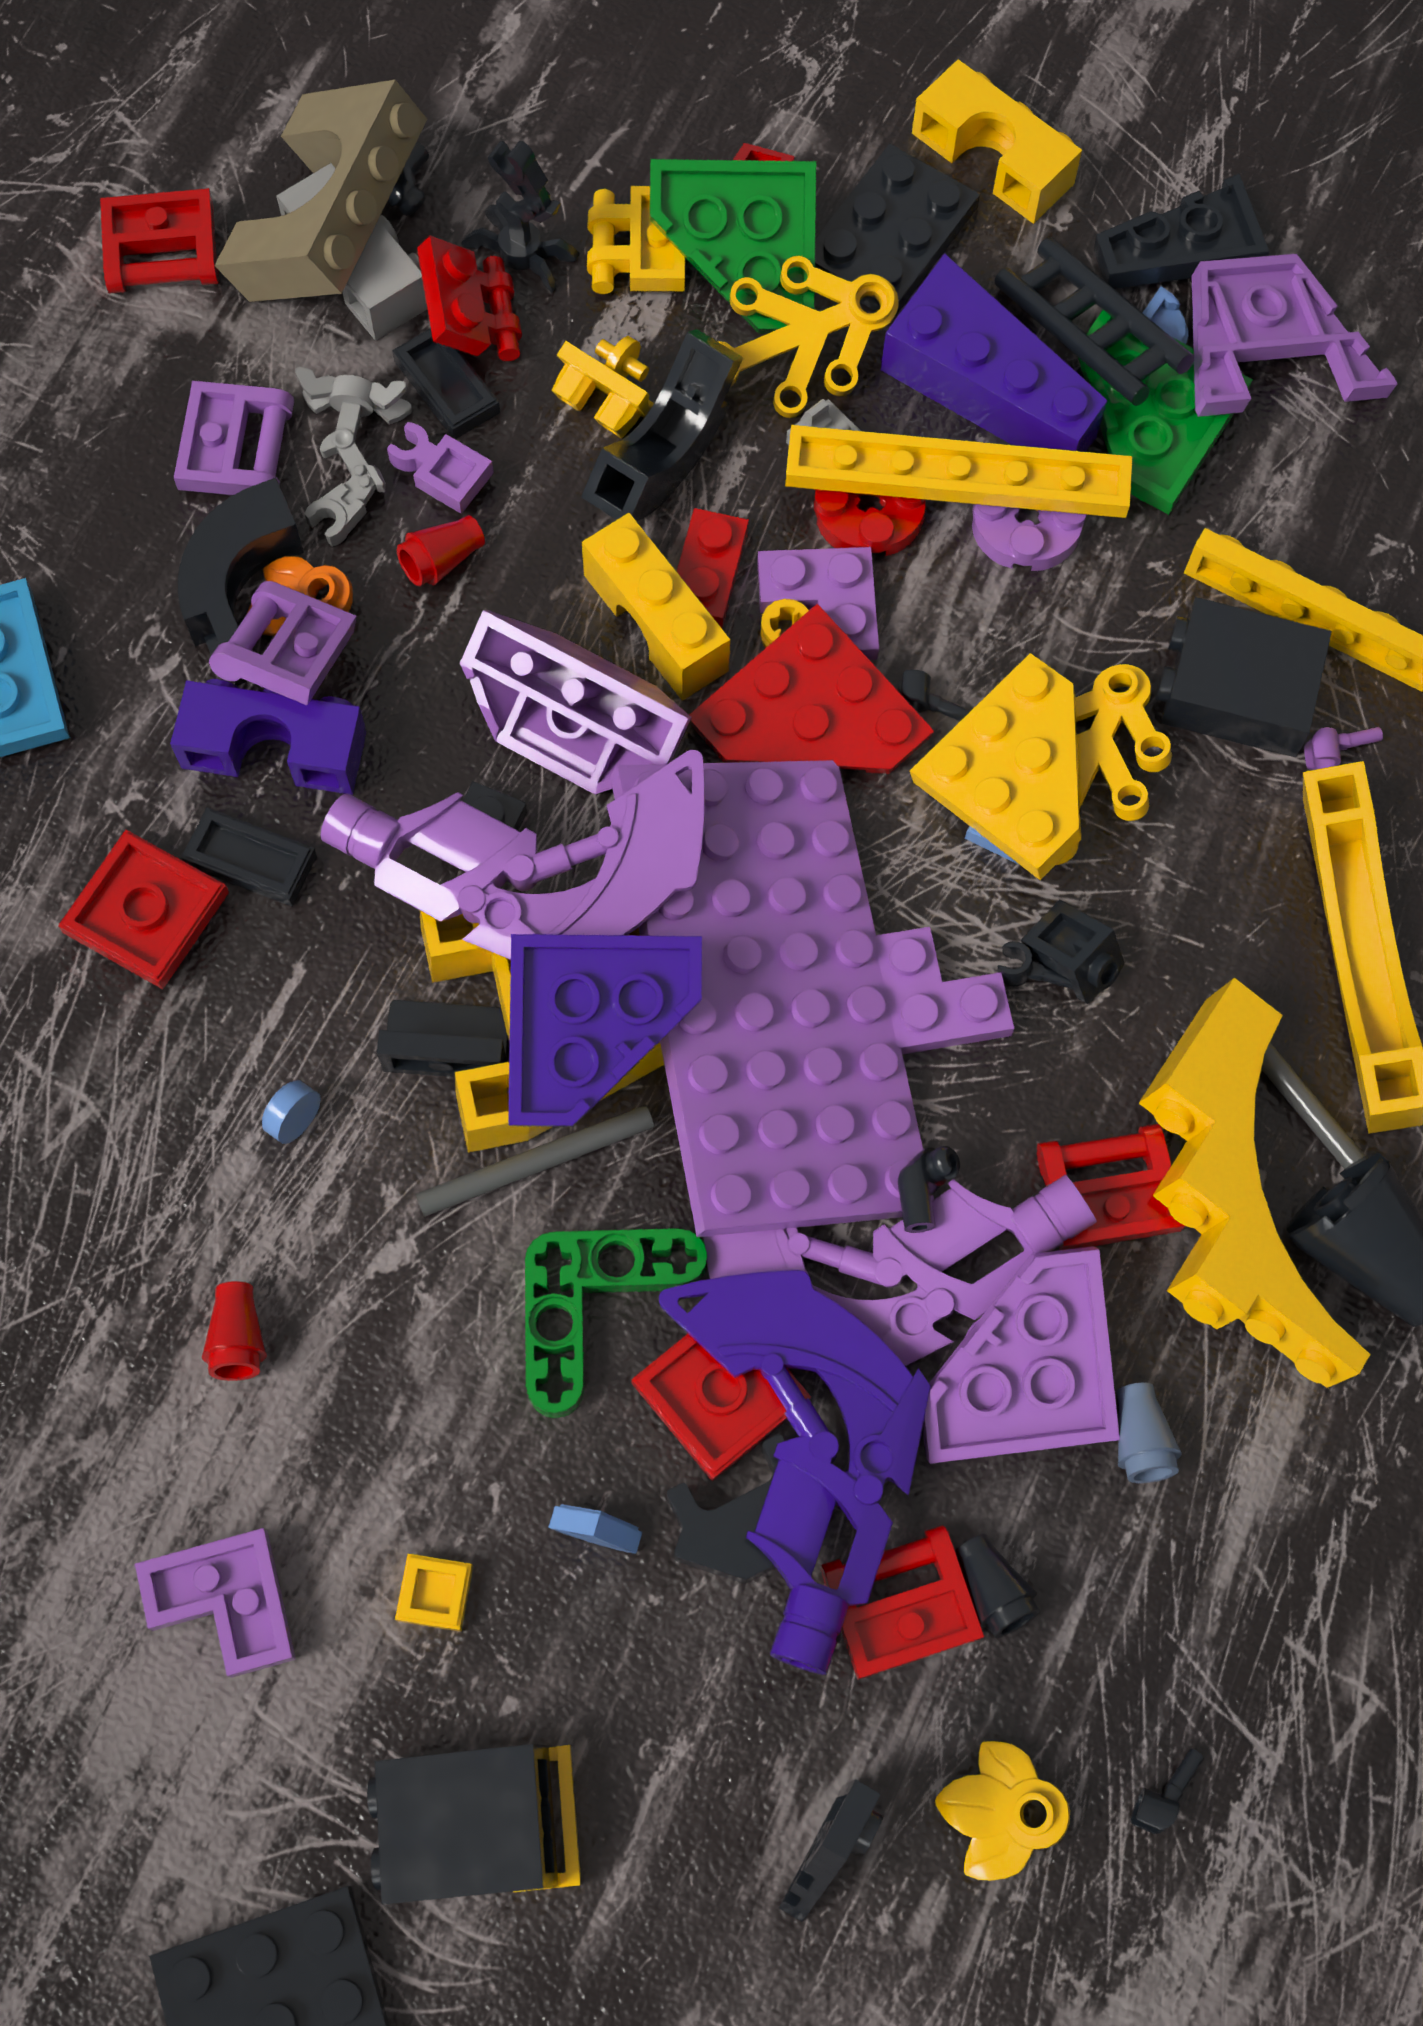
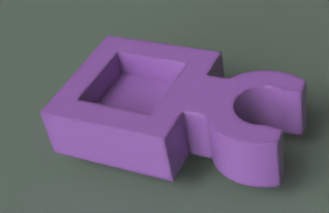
M407 422L404 426L406 439L416 446L411 450L405 451L390 444L387 447L391 464L402 471H416L413 475L415 487L462 514L494 473L492 461L447 434L444 435L436 446L429 442L428 435L421 426Z

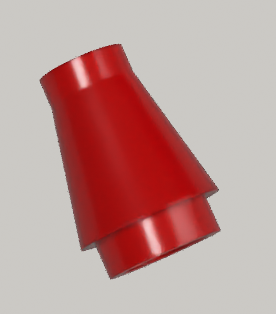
M467 515L457 521L407 533L405 541L397 545L396 551L403 571L416 586H421L425 583L435 585L472 552L485 545V537L478 522L472 516Z
M231 1281L221 1283L215 1288V1303L202 1360L208 1364V1374L215 1379L240 1381L253 1378L260 1373V1363L267 1357L254 1303V1288L246 1282Z

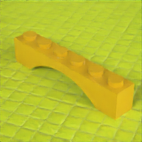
M1364 761L1303 772V803L1368 1134L1423 1125V1047L1410 1006L1397 950L1382 868L1375 814Z

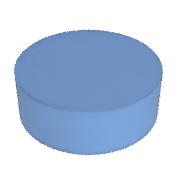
M300 1080L287 1083L275 1093L266 1106L262 1117L263 1130L282 1144L294 1141L306 1130L316 1116L321 1100L319 1093Z

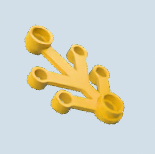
M803 256L790 257L784 262L780 274L781 284L787 292L802 294L807 290H811L839 303L820 312L763 289L761 284L753 278L744 277L737 280L730 291V305L736 313L742 316H750L757 312L787 324V326L735 348L726 342L718 341L743 357L730 387L737 381L739 372L799 347L786 381L782 382L775 390L773 404L775 410L783 417L793 418L800 415L807 403V385L827 335L849 326L839 359L832 361L826 369L824 385L835 396L850 394L858 381L857 366L870 333L887 327L893 321L898 310L897 292L887 279L879 275L867 274L849 282L813 267L810 260ZM793 267H800L806 271L808 278L803 283H794L788 278L787 272ZM744 288L751 289L755 292L757 300L753 304L744 305L738 301L736 297L737 292ZM867 296L874 297L879 302L880 309L875 313H867L861 308L860 300ZM836 369H844L850 374L851 382L846 386H838L832 381L831 373ZM787 390H792L800 396L801 402L798 406L789 408L782 404L780 395Z
M1120 664L1105 669L1095 679L1092 691L1075 697L1076 722L1096 715L1091 728L1076 735L1079 771V809L1100 767L1112 792L1114 811L1119 818L1126 821H1135L1142 818L1148 812L1149 798L1144 784L1133 780L1113 740L1121 721L1124 722L1135 741L1136 760L1140 768L1148 772H1159L1165 769L1172 759L1169 738L1165 734L1155 731L1144 709L1151 697L1150 680L1144 671L1133 665ZM1118 687H1130L1122 693L1112 691ZM1151 747L1163 749L1161 754L1154 757L1143 754L1145 750ZM1129 795H1135L1140 798V801L1134 805L1128 806L1121 803V800ZM1079 842L1056 865L1066 863L1072 859L1078 850Z

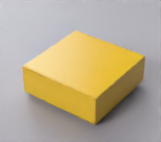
M407 1554L395 1620L461 1632L473 1565Z

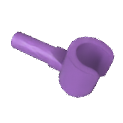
M1379 727L1348 734H1338L1334 728H1321L1313 735L1312 740H1309L1304 745L1306 766L1309 770L1338 766L1341 763L1340 750L1382 741V730Z

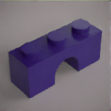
M210 679L206 683L186 680L170 745L181 769L239 777L244 755L253 745L264 740H280L290 745L287 764L295 786L353 795L367 731L360 707L353 706L349 701L342 698L328 696L321 698L320 701L311 699L309 704L305 705L268 689H264L263 692L240 689L233 683L220 679Z

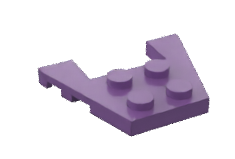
M1297 254L1200 261L1192 274L1195 411L1198 417L1244 411L1251 400V396L1238 362L1325 355L1344 402L1387 398L1396 387L1397 382L1387 368L1379 372L1365 354L1370 346L1359 332H1348L1334 315L1338 305Z

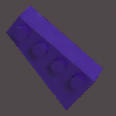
M945 253L885 334L881 371L1011 445L1087 452L1098 435L1108 400Z

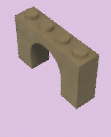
M396 80L302 94L281 137L313 173L330 163L336 169L325 186L300 208L279 217L236 222L214 266L249 302L342 294L427 121L425 115Z

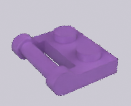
M192 381L174 473L177 489L235 495L251 486L275 478L285 421L292 417L294 397L290 393L276 388ZM259 413L263 415L254 470L238 469L248 414Z
M265 581L259 585L251 598L252 608L230 640L219 644L209 659L210 667L218 677L224 680L237 681L242 678L308 705L354 633L357 616L276 582ZM281 616L287 618L263 655L251 651L273 619H278Z

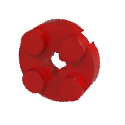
M815 489L814 511L817 516L816 523L820 534L834 548L871 547L872 553L886 551V556L906 548L921 530L926 499L873 495L880 499L879 503L884 508L879 511L877 508L870 507L864 512L859 509V497L872 494Z

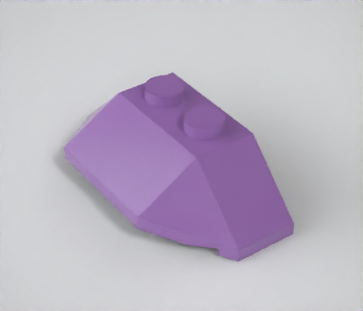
M489 610L482 611L460 662L466 678L470 679L477 703L496 742L593 794L613 789L610 775L617 765L669 764L692 718L657 686L556 633Z

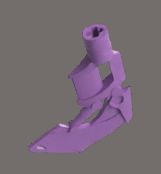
M689 750L607 804L611 825L602 828L598 834L566 846L559 844L541 852L537 850L536 833L527 828L520 832L461 801L463 795L459 792L430 807L402 816L398 820L380 810L377 811L373 806L346 793L341 795L331 806L324 819L320 834L323 842L349 856L352 855L355 859L375 869L374 886L439 921L463 914L468 922L479 923V925L462 940L511 960V934L628 935L655 914L676 892L690 891L696 886L702 854L705 820L703 756L697 750ZM686 770L692 771V793L687 790L678 778V775ZM416 845L466 873L439 885L396 862L404 849ZM605 854L597 877L581 886L547 894H525L500 889L508 881L515 889L528 891L537 882L572 870L571 866Z
M1063 1175L1040 1190L1037 1195L1029 1197L1012 1209L975 1195L953 1179L948 1182L951 1189L932 1200L935 1227L933 1229L920 1233H909L904 1230L903 1220L889 1229L884 1224L873 1231V1253L849 1245L845 1248L799 1233L797 1228L704 1236V1244L707 1252V1267L710 1279L768 1271L801 1270L808 1274L803 1257L838 1268L840 1273L882 1285L886 1288H895L902 1283L905 1277H910L917 1284L915 1291L898 1297L880 1300L845 1298L828 1293L812 1284L814 1290L833 1300L864 1323L893 1351L904 1366H907L954 1342L934 1330L936 1322L949 1317L954 1310L973 1320L978 1319L986 1312L1031 1254L1055 1250L1064 1244V1241L1072 1239L1095 1224L1097 1220L1067 1175ZM1005 1230L1012 1232L1024 1248L1022 1253L974 1284L942 1273V1271Z

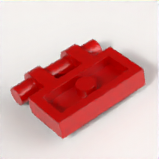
M429 236L417 247L433 342L475 356H479L492 343L497 345L498 356L502 361L516 360L520 356L518 341L522 338V329L519 317L513 314L511 299L515 293L511 275L505 272L503 259L499 256L487 257L482 262V272L477 269L474 251ZM483 302L489 303L491 314L485 312Z

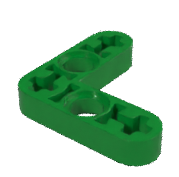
M675 1228L549 1232L540 1235L532 1241L525 1257L526 1389L529 1401L537 1412L545 1417H565L574 1412L583 1400V1293L663 1291L667 1288L700 1281L705 1274L707 1265V1252L705 1244L700 1237H697L690 1230ZM642 1245H653L652 1258L669 1257L673 1251L672 1246L682 1245L685 1246L686 1255L696 1257L697 1262L687 1263L686 1273L674 1274L672 1264L652 1263L654 1276L643 1277L645 1257ZM610 1246H624L634 1255V1266L626 1275L611 1277L600 1269L598 1264L599 1257ZM549 1249H560L562 1259L572 1260L571 1265L562 1266L560 1269L561 1292L574 1289L573 1297L553 1293L535 1298L536 1290L549 1293V1278L546 1267L536 1266L537 1261L547 1259ZM552 1308L563 1309L573 1319L572 1330L568 1336L558 1341L546 1340L540 1336L536 1328L540 1315ZM574 1351L575 1357L573 1360L561 1357L563 1381L574 1383L573 1390L562 1392L561 1402L550 1403L547 1392L537 1391L538 1384H545L549 1381V1360L547 1357L536 1361V1352L556 1356Z

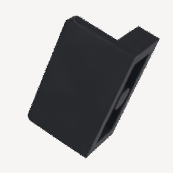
M393 1000L389 1007L387 1030H379L376 1054L383 1072L455 1077V1072L506 1062L508 1036L502 1009L499 1007Z

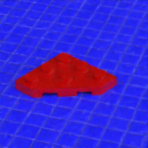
M818 603L689 714L692 717L689 725L724 763L833 760L839 766V769L866 770V773L890 774L928 741L934 733L930 725Z

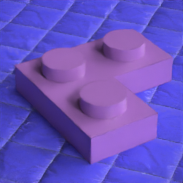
M871 547L758 551L757 568L760 613H764L767 606L781 599L796 600L804 604L808 610L818 603L869 660H877L879 642Z
M930 927L873 936L897 1047L901 1048L902 1055L1012 1035L1014 1025L1001 972L942 982Z
M264 1528L135 1563L148 1629L155 1631L214 1614L226 1674L231 1678L296 1660L268 1531Z

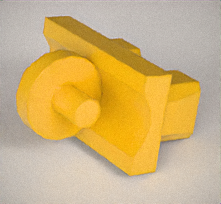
M630 336L623 337L616 346L602 339L596 346L595 354L606 360L605 365L567 341L559 350L557 356L565 365L556 379L552 392L560 400L578 411L582 410L595 388L607 394V398L594 416V419L622 439L640 416L645 418L654 405L649 400L648 392L626 379L630 375L642 382L649 372V367L637 360L641 345Z

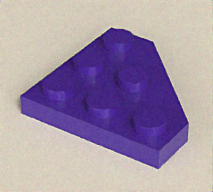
M511 934L508 1125L573 1127L701 1002L702 936Z

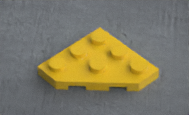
M1030 653L910 770L913 783L974 828L979 834L1039 880L1081 840L1078 747L1075 720L1076 699L1073 683Z

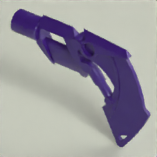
M768 1271L730 1275L664 1289L659 1295L660 1307L734 1378L753 1369L761 1370L762 1376L767 1379L786 1409L785 1416L799 1436L777 1443L773 1456L779 1459L756 1529L754 1533L748 1530L746 1538L758 1547L774 1564L791 1590L783 1612L784 1618L779 1624L770 1655L791 1666L816 1674L827 1675L836 1648V1639L841 1632L848 1607L868 1603L893 1522L879 1505L884 1483L891 1481L909 1496L931 1386L919 1368L913 1377L893 1351L864 1323L833 1300L814 1290L809 1275L804 1271ZM705 1296L689 1313L678 1304L682 1299ZM786 1368L816 1372L829 1387L841 1410L847 1430L849 1443L848 1471L844 1472L832 1464L837 1458L838 1440L830 1433L810 1399L804 1398ZM835 1503L857 1531L839 1587L836 1590L816 1583L811 1578Z

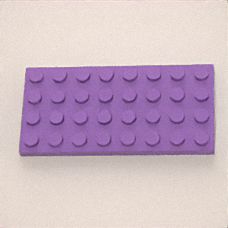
M833 760L703 763L705 820L697 884L690 891L676 892L655 914L639 926L640 936H702V1000L660 1041L696 1236L704 1237L903 1217L897 1182L900 1171L923 1150L902 1051L901 1048L897 1047L873 937L876 936L839 766ZM667 764L617 765L610 775L614 799ZM686 770L679 774L678 778L687 790L692 793V771Z

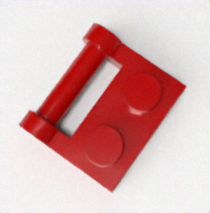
M209 188L100 198L103 271L109 294L126 292L127 286L193 280H200L202 285L219 284V270L214 266L217 261L214 208ZM192 249L197 251L196 258L124 264L123 260L125 255Z
M1159 1124L1141 1126L1136 1134L1060 1146L1057 1140L1037 1144V1160L1045 1186H1048L1063 1175H1067V1169L1143 1157L1148 1169L1072 1182L1089 1206L1097 1222L1072 1239L1064 1241V1244L1059 1246L1060 1250L1092 1247L1176 1233L1184 1229L1185 1225L1175 1220L1169 1213L1168 1208L1153 1197L1154 1192L1171 1167L1164 1133Z
M944 1525L926 1530L924 1532L925 1538L884 1551L874 1582L934 1563L940 1577L939 1581L860 1607L856 1605L848 1607L841 1631L857 1680L984 1638L955 1550ZM840 1559L820 1565L825 1586L835 1590L839 1587L846 1564L842 1565Z

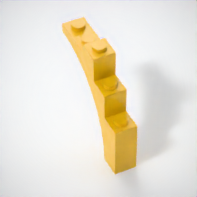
M1234 977L1205 1000L1139 1102L1141 1106L1154 1115L1160 1126L1169 1132L1180 1135L1187 1141L1154 1192L1153 1197L1168 1208L1169 1213L1175 1220L1201 1233V1236L1167 1291L1183 1303L1185 1311L1191 1317L1201 1323L1211 1325L1216 1330L1236 1319L1241 1320L1245 1324L1246 1330L1254 1338L1263 1343L1273 1345L1295 1363L1296 1369L1305 1378L1328 1388L1360 1374L1370 1353L1328 1314L1302 1280L1277 1234L1261 1187L1254 1143L1255 1093L1264 1054L1283 1015Z

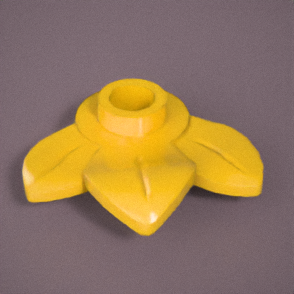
M987 1741L982 1742L980 1745V1775H967L952 1781L936 1796L935 1803L941 1815L952 1827L963 1835L972 1837L964 1862L965 1875L977 1880L992 1881L1006 1879L1020 1873L1029 1861L1034 1849H1045L1058 1843L1068 1829L1070 1809L1067 1799L1059 1788L1048 1781L1038 1778L1029 1755L1013 1744ZM1033 1800L1040 1801L1045 1806L1047 1812L1045 1822L1037 1828L1029 1826L1023 1816L1025 1806Z

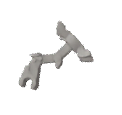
M299 366L295 369V373L303 388V397L309 408L316 414L330 406L340 412L336 431L329 434L322 441L320 451L323 458L338 453L350 472L351 478L347 482L339 484L319 500L312 502L304 513L308 525L312 528L324 518L329 517L336 520L333 526L329 527L325 532L328 543L333 547L342 543L350 531L367 513L365 505L375 489L378 492L385 493L386 482L380 470L375 466L367 464L355 444L360 418L369 416L374 410L390 425L410 415L412 407L408 401L400 399L407 390L404 381H392L385 388L378 382L372 383L355 375H339L337 377L327 375L316 378L313 370Z

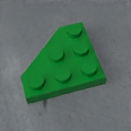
M651 159L650 221L729 304L730 291L733 284L741 278L749 277L757 280L762 288L814 309V292L811 290H807L802 294L787 292L781 284L780 274L784 262L793 256H803L810 260L813 267H815L816 161ZM793 267L787 272L788 278L794 283H803L808 278L806 271L800 267ZM748 288L741 289L736 294L738 301L744 305L753 304L757 300L755 292ZM757 312L750 316H742L758 334H768L787 326V324Z
M1102 310L1087 332V335H1091L1113 318ZM1130 333L1109 348L1107 352L1125 366L1149 348ZM1175 339L1179 344H1181L1185 349H1187L1191 354L1194 355V348ZM1078 357L1085 380L1108 400L1100 424L1108 453L1132 456L1130 494L1169 515L1234 413L1197 416L1195 411L1194 362L1191 368L1183 374L1177 373L1166 363L1145 378L1142 382L1150 388V394L1142 404L1135 406ZM1242 374L1249 391L1253 379Z

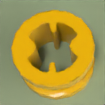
M781 599L774 601L766 607L762 614L760 638L765 648L781 635V629H778L779 621L791 620L792 626L809 611L805 605L793 599Z

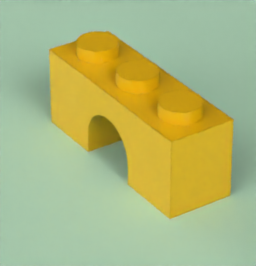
M959 59L916 98L912 134L951 163L966 150L974 147H989L1000 152L1003 156L998 162L993 194L1033 224L1074 185L1082 149L1076 146L1069 136L1062 132H1057L1035 116L1025 104L1013 100L994 86L984 74L975 72Z
M630 513L625 514L582 541L584 576L616 617L628 611L634 618L647 641L649 659L682 701L729 671L730 638Z

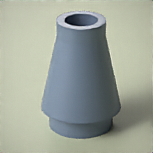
M1134 1383L1119 1388L1116 1391L1120 1436L1118 1440V1466L1126 1469L1127 1479L1132 1483L1157 1482L1176 1475L1179 1472L1177 1459L1181 1457L1182 1453L1158 1403L1154 1385L1151 1383Z

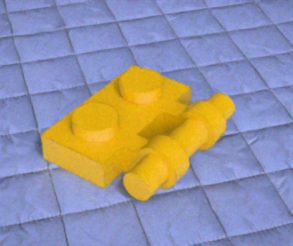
M631 186V204H615V195L610 190L600 189L596 191L593 195V207L588 211L587 224L589 232L593 235V248L587 253V271L592 276L593 291L598 294L612 292L614 289V276L618 273H630V291H685V257L650 221V186ZM619 231H630V246L614 245V235Z

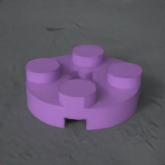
M973 504V536L981 550L999 565L1013 568L1014 563L1021 566H1032L1031 571L1046 570L1067 559L1077 546L1087 515L1036 510L1039 512L1038 519L1040 523L1035 525L1030 520H1025L1022 523L1016 520L1020 508Z

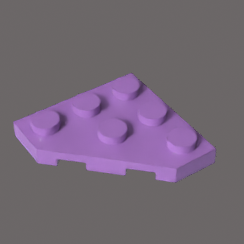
M1093 1246L1031 1254L929 1382L931 1388L923 1422L926 1459L930 1464L1117 1441L1120 1439L1100 1251L1098 1248Z

